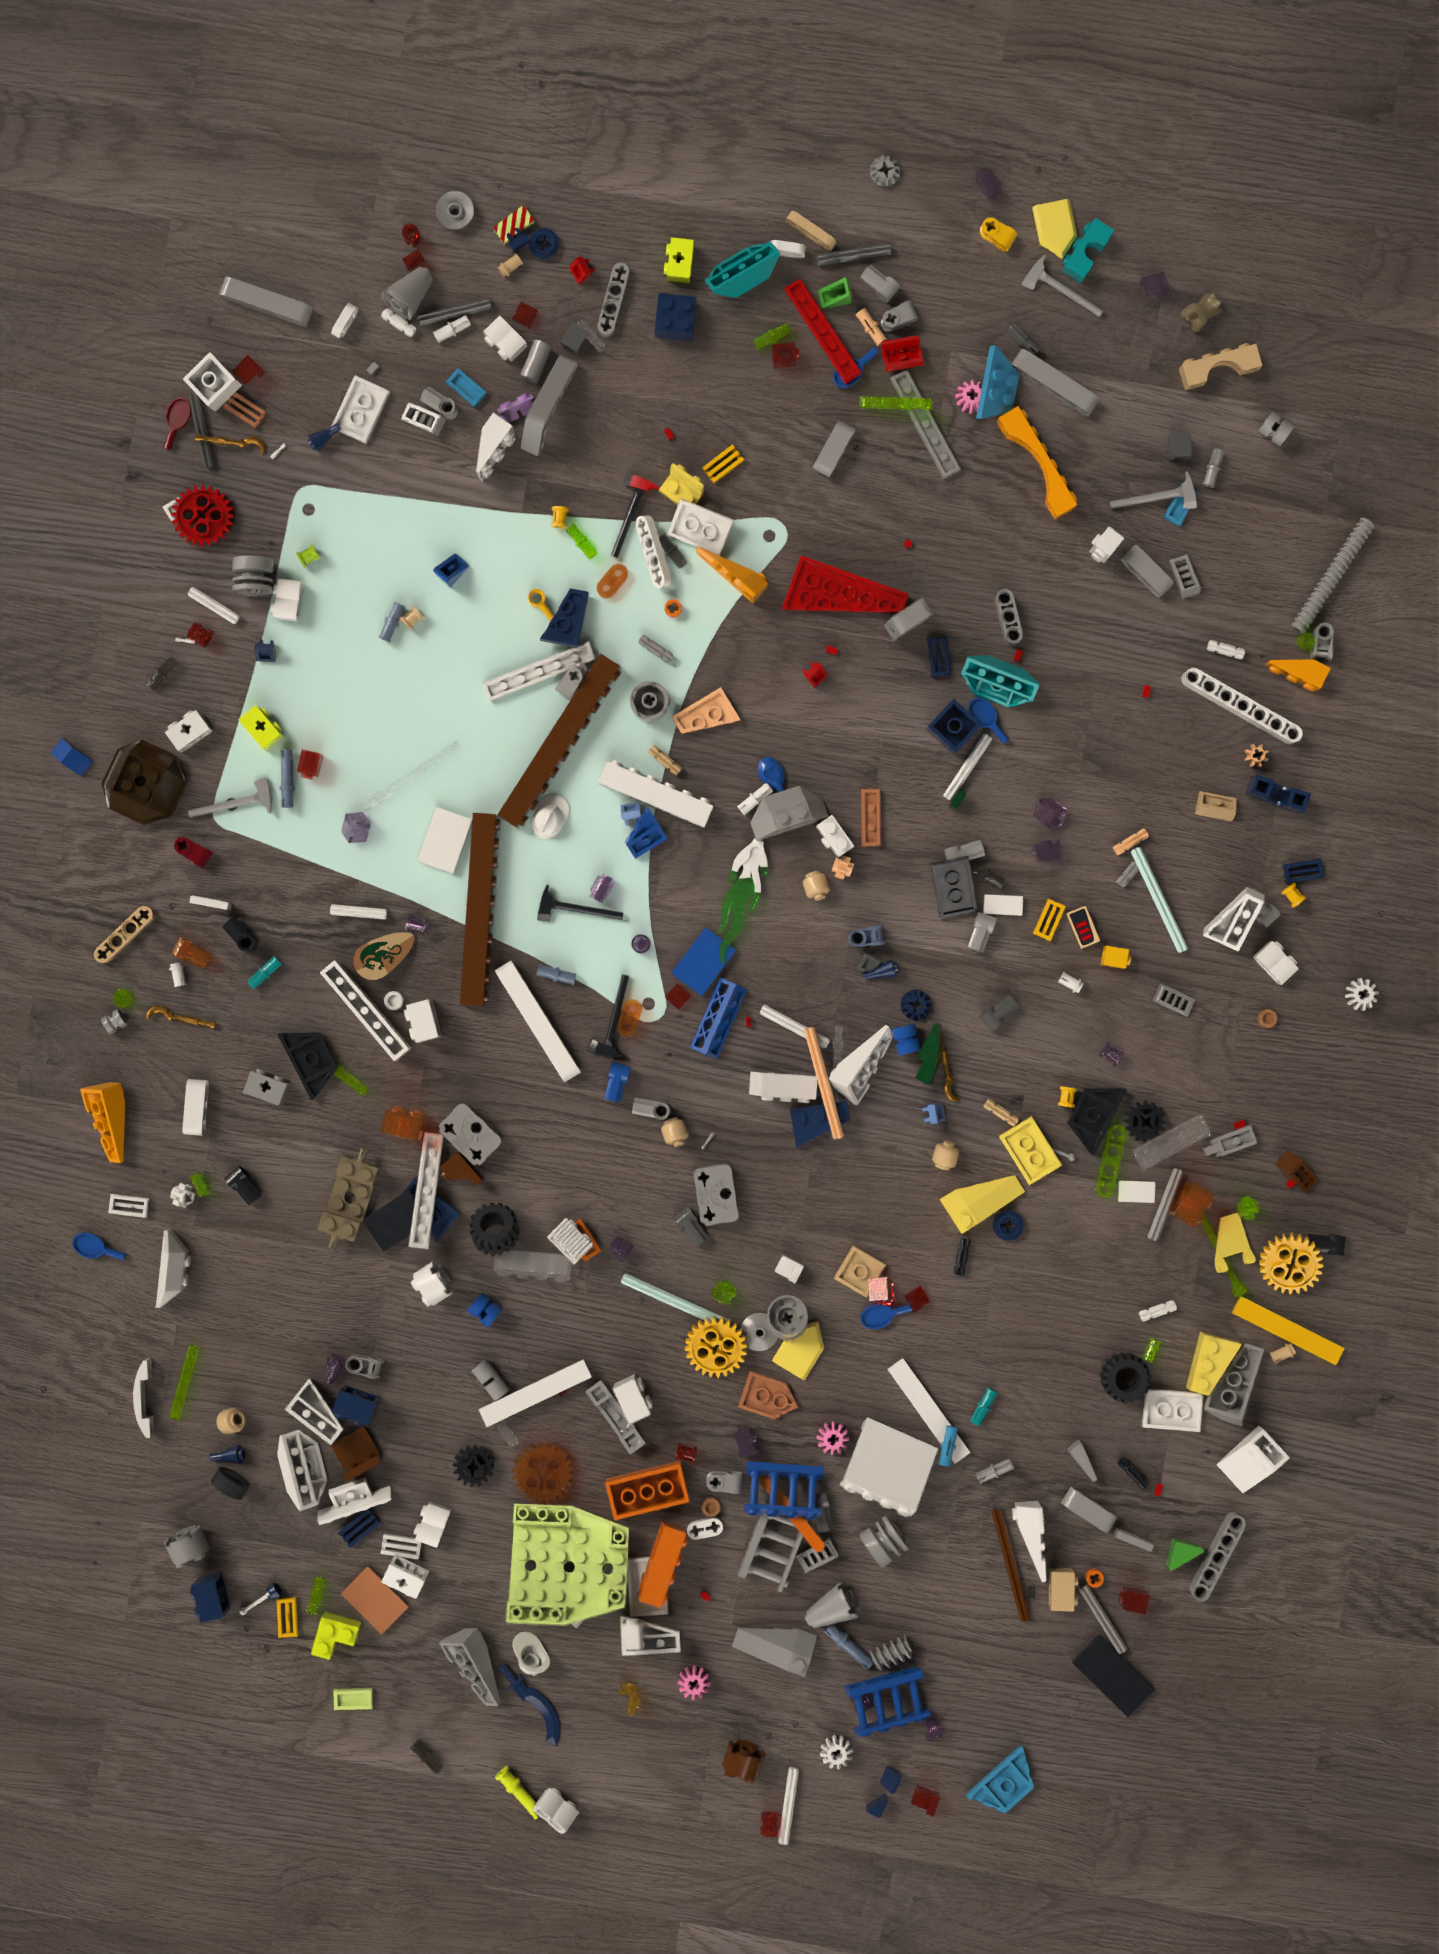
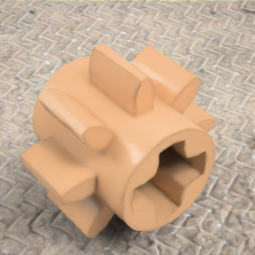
M1252 744L1250 745L1251 750L1246 749L1244 751L1247 754V758L1244 761L1248 760L1250 767L1254 764L1261 767V761H1268L1265 754L1269 751L1262 749L1263 744L1257 748ZM1259 753L1260 757L1253 758V754Z
M842 855L841 859H835L832 871L836 872L835 877L844 879L845 876L850 877L854 863L850 862V857Z

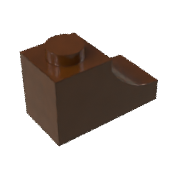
M1288 1150L1275 1163L1278 1169L1305 1194L1319 1180L1302 1159Z
M459 1151L440 1166L442 1169L440 1173L447 1181L450 1179L453 1182L455 1179L461 1178L471 1181L476 1186L484 1181Z

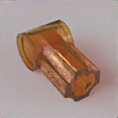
M178 937L170 953L203 969L207 967L212 957L211 953L194 946V943L182 937Z

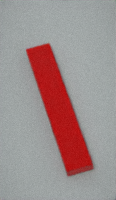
M798 279L785 287V293L843 382L847 384L861 375L860 369L802 280Z

